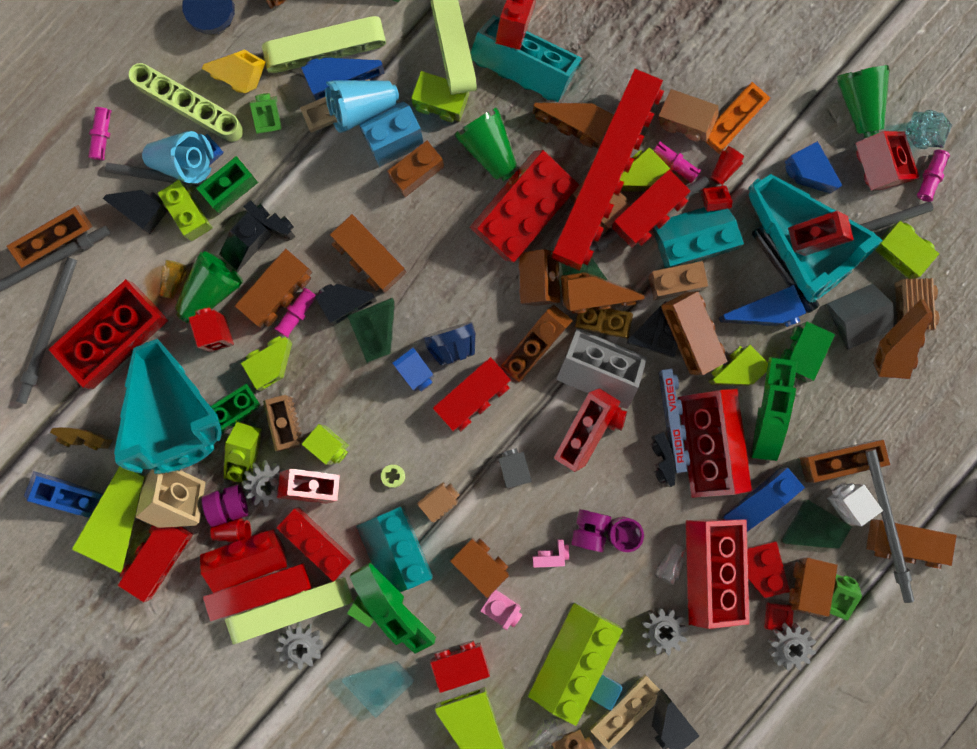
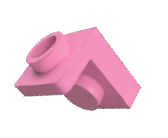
M557 539L558 554L553 555V550H539L538 555L532 556L533 567L565 566V560H569V545L564 544L563 539Z
M497 589L489 596L480 610L502 625V628L506 631L509 626L514 628L522 616L519 613L521 606Z

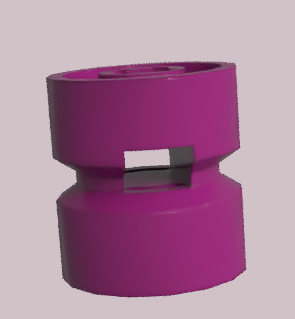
M239 484L224 488L223 493L214 491L202 495L203 511L211 527L227 523L228 518L236 520L249 514L246 497Z
M579 509L576 520L579 529L574 530L571 545L604 552L607 539L604 536V532L609 531L612 517ZM589 524L596 525L595 532L588 531Z
M622 516L612 520L609 531L606 532L610 544L622 552L628 553L637 550L644 540V531L640 523L628 517Z

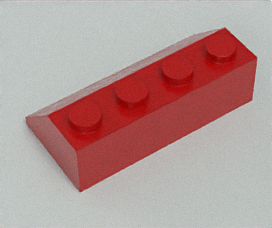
M738 389L679 396L678 400H681L683 411L682 415H680L681 425H684L686 430L684 446L690 458V466H687L691 497L735 495L752 491Z
M745 519L686 520L688 625L707 629L749 625L747 521Z

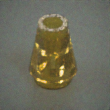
M171 260L165 261V265L161 266L159 295L174 299L187 273L185 271L186 265Z

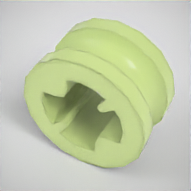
M388 465L382 470L381 480L386 486L396 488L405 480L404 470L398 465ZM396 469V474H400L399 480H394L393 484L389 483L390 478H386V474Z

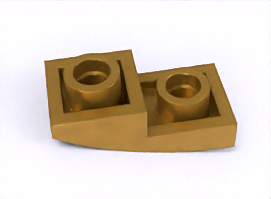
M587 308V312L578 313L575 327L628 339L633 314L614 309Z
M59 427L52 428L50 433L57 436V442L67 447L82 445L83 443L85 446L97 451L99 448L108 449L113 441L102 434L84 429Z

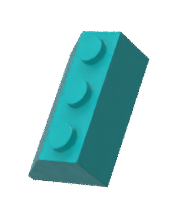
M703 207L670 217V220L662 228L659 229L656 226L653 229L665 269L738 250L744 245L737 221L729 209L707 212L706 208Z
M400 506L356 526L372 565L399 592L409 590L433 578L431 569L404 506Z

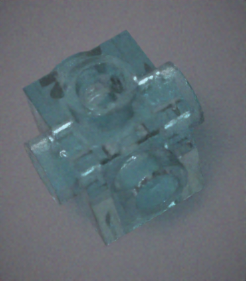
M933 110L914 112L911 121L907 124L905 135L917 148H944L952 124L943 113Z

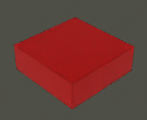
M727 186L701 189V197L707 212L732 208L733 201Z
M766 602L764 628L783 631L782 625L786 623L792 629L794 610H791V605Z

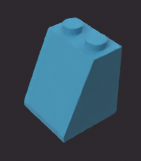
M404 101L396 103L394 107L359 124L379 167L412 152L424 143L421 128L410 106Z

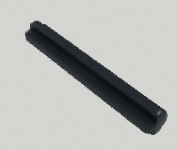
M762 225L752 232V236L788 287L795 286L805 311L810 313L819 307L818 301L813 303L807 301L795 283L784 260L781 259L770 234H766Z

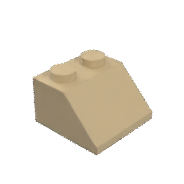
M150 470L144 476L136 518L158 528L196 526L200 520L202 495H204L206 482L181 470L154 474V470Z

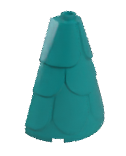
M772 174L762 180L760 178L756 179L748 188L750 190L748 197L766 234H770L781 259L784 260L795 283L809 303L817 301L842 282L883 241L874 232L849 219L853 241L807 256L800 255L793 251L788 227L835 212L836 210L811 198L810 194Z
M158 339L133 348L125 382L126 393L120 414L121 421L114 450L116 464L126 470L142 473L143 469L154 470V474L173 472L196 464L207 457L214 450L215 442L221 439L222 432L217 414L201 396L194 383L186 376L183 367Z

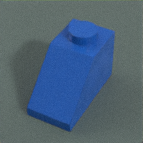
M818 141L792 154L785 161L787 174L790 178H794L797 184L830 194L842 186Z
M414 347L392 363L414 392L417 389L422 392L433 383L431 379L435 377Z

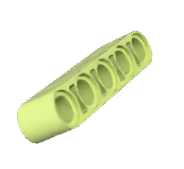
M430 0L450 94L476 91V77L459 1Z
M372 16L270 40L262 44V51L267 71L278 73L304 67L312 59L341 58L383 47L386 44L381 19Z
M137 63L130 68L129 79L142 93L226 141L235 142L242 137L243 127L230 112L146 64ZM143 75H148L144 82H139ZM170 87L166 94H160L163 88ZM191 99V103L188 106L182 107L184 100ZM213 111L209 119H203L206 112ZM230 123L235 124L232 131H224L226 125Z
M342 577L334 582L330 581L225 619L232 644H237L340 608L354 601L346 578Z

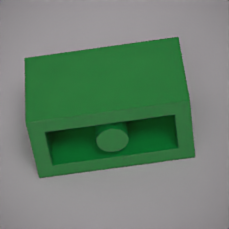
M235 156L199 185L197 190L211 207L221 214L259 182L239 158Z
M804 322L800 326L796 325L790 336V339L793 340L790 348L784 350L781 359L798 361L795 377L807 383L812 382L819 372L835 334L810 322Z

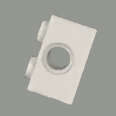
M841 483L832 490L833 494L827 498L846 524L863 526L883 511L864 484Z

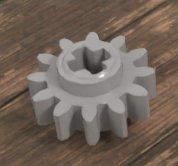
M264 460L260 468L257 464L253 463L254 471L252 473L245 471L244 473L248 480L241 482L243 488L246 489L244 492L246 498H252L254 505H257L262 500L265 507L269 505V500L271 499L273 502L279 503L277 498L279 475L285 469H279L277 462H274L269 467L267 461Z
M658 608L657 616L649 612L648 615L651 621H642V624L648 628L647 631L641 632L642 637H649L645 645L648 648L655 645L654 652L656 654H659L662 648H664L668 656L671 654V647L680 651V646L677 643L679 641L687 642V639L681 635V632L687 631L688 627L679 625L684 618L681 615L673 618V609H669L666 615L662 608ZM662 626L669 628L667 636L659 635L661 633L659 629Z
M297 622L296 629H292L290 625L286 626V634L279 633V642L276 644V651L280 652L279 660L285 661L288 659V668L297 663L299 670L303 668L304 662L309 666H313L312 657L320 659L321 651L319 649L323 648V640L319 639L320 631L316 630L311 633V624H308L303 629L300 622Z
M783 623L782 632L777 629L773 630L777 636L776 639H768L770 644L774 646L768 652L774 657V661L778 666L783 664L789 671L792 664H794L798 670H801L802 661L807 664L811 663L807 657L808 654H816L810 647L816 641L809 636L810 631L806 627L801 629L797 623H794L792 629H790L786 623Z

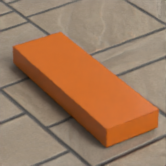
M751 82L716 120L706 143L720 154L770 100V97L755 83Z

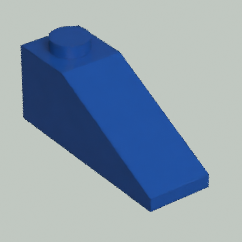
M322 58L320 60L312 59L306 63V66L301 67L316 101L326 97L325 88L329 87L326 84L328 81H365L385 74L381 60Z
M793 285L726 313L718 319L720 323L778 326L784 323L786 327L800 322L799 316L806 314V311Z
M779 468L727 512L723 518L745 519L748 532L786 505L805 487L789 468Z
M33 471L24 496L28 502L90 518L103 493Z

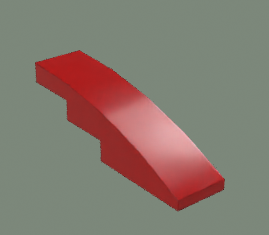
M303 563L203 596V600L211 622L311 589V585Z

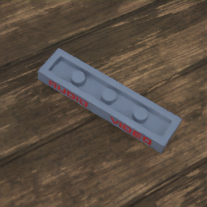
M672 369L661 370L658 374L668 443L674 458L675 473L687 472L686 466H690L688 451H684L683 440H686V430L684 425H680L679 415H682L683 411L681 400L676 398L675 390L679 389L677 374L673 375Z

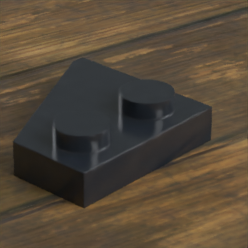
M661 306L627 340V344L671 358L675 357L678 348Z

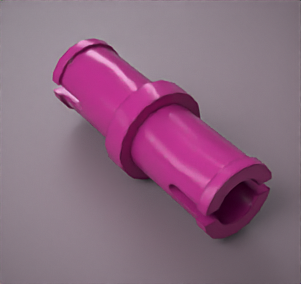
M95 107L93 128L89 130L91 142L88 158L104 161L107 139H110L111 134L108 132L112 110Z
M661 141L653 150L671 171L674 170L690 183L695 180L701 171L685 160L683 154L675 153Z
M934 150L929 167L924 170L922 175L924 180L917 193L918 199L925 202L933 201L937 186L943 181V171L950 157L947 151Z
M303 288L292 306L288 305L286 308L288 310L274 329L288 338L300 320L303 321L306 317L304 314L316 299V295L307 288Z

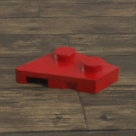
M777 541L747 547L748 580L754 585L761 596L768 598L790 592Z

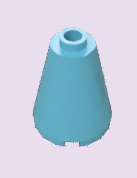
M332 80L326 82L329 86L325 88L328 111L330 116L334 115L337 122L333 124L340 133L346 132L394 107L396 100L399 99L398 89L390 81Z
M185 131L147 144L143 149L142 158L145 165L149 168L186 183H199L205 180L211 172L212 168L209 167L210 159H213L211 144L204 135L193 131Z

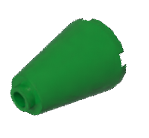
M889 65L866 68L861 71L837 76V83L857 133H863L864 138L879 133V130L884 129L890 72Z
M496 107L492 110L494 115L490 116L489 112L483 114L463 127L465 133L460 135L457 131L454 133V136L495 180L501 178L504 182L515 174L514 169L518 166L500 112Z
M206 251L200 252L175 305L177 317L189 323V317L195 316L196 311L204 308H211L212 310L243 283L242 278L234 269L230 272L225 267L227 263Z

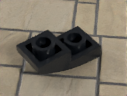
M251 200L243 206L268 230L291 240L296 237L291 231L294 226L285 216L281 219L276 213L270 216L261 203L256 206Z
M659 432L651 437L653 443L650 444L657 457L661 456L663 459L654 464L657 469L654 471V474L661 485L665 483L666 487H672L675 485L676 478L674 458L664 432Z

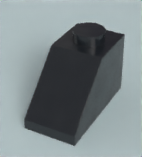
M143 190L106 194L103 197L106 202L149 234H151L168 212L162 206L163 201L154 192L148 195Z
M247 212L230 230L219 255L239 271L272 234Z
M332 284L326 285L319 290L320 294L315 296L327 319L333 326L377 301L373 293L340 284L334 286Z
M659 690L652 721V727L658 734L654 738L662 749H685L700 736L664 690Z

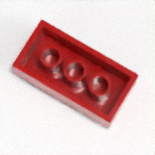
M544 150L533 151L469 228L505 261L515 262L579 184Z
M125 279L48 350L83 388L95 389L132 355L133 348L144 344L169 320L135 283Z

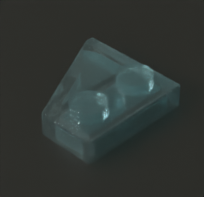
M394 661L346 676L342 682L369 712L377 718L414 682V678L398 661Z

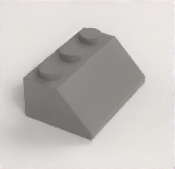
M577 328L556 380L587 393L600 388L621 401L620 407L628 409L639 388L647 357Z

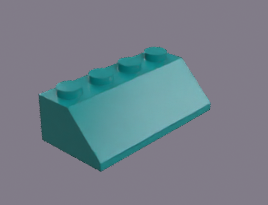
M493 15L477 32L470 52L472 61L479 67L497 72L502 78L511 79L519 83L524 89L542 94L547 100L559 102L566 92L582 58L526 31L520 50L495 44L500 18Z

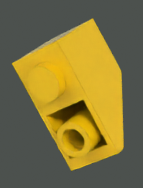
M244 49L205 63L202 69L210 73L212 78L231 85V88L236 92L247 93L257 88L266 62Z

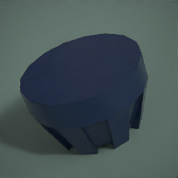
M183 0L182 11L187 22L196 31L208 35H219L225 32L224 30L228 26L230 27L235 15V4L233 0Z
M472 322L452 326L424 337L427 349L439 365L451 364L456 360L461 361L475 355L476 332Z

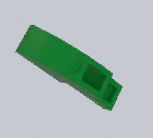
M769 357L762 405L758 407L751 458L777 461L789 427L796 394L794 381L798 361Z
M246 383L210 407L218 416L222 435L234 427L236 422L242 421L254 412L261 404Z
M371 563L350 574L353 586L367 611L395 645L403 642L414 654L434 645L436 636L402 604L404 596Z

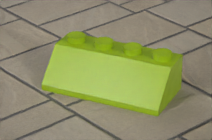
M574 602L528 697L553 715L577 726L623 632L621 626Z

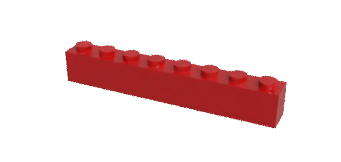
M634 69L553 251V260L579 271L583 264L588 266L594 252L590 250L593 240L598 242L604 230L600 226L603 217L608 219L612 212L614 204L610 203L613 195L619 196L624 181L620 180L623 172L629 173L634 162V158L630 157L633 149L639 150L644 139L641 131L644 126L649 128L655 114L650 112L653 104L659 105L664 91L660 89L663 83L662 79Z

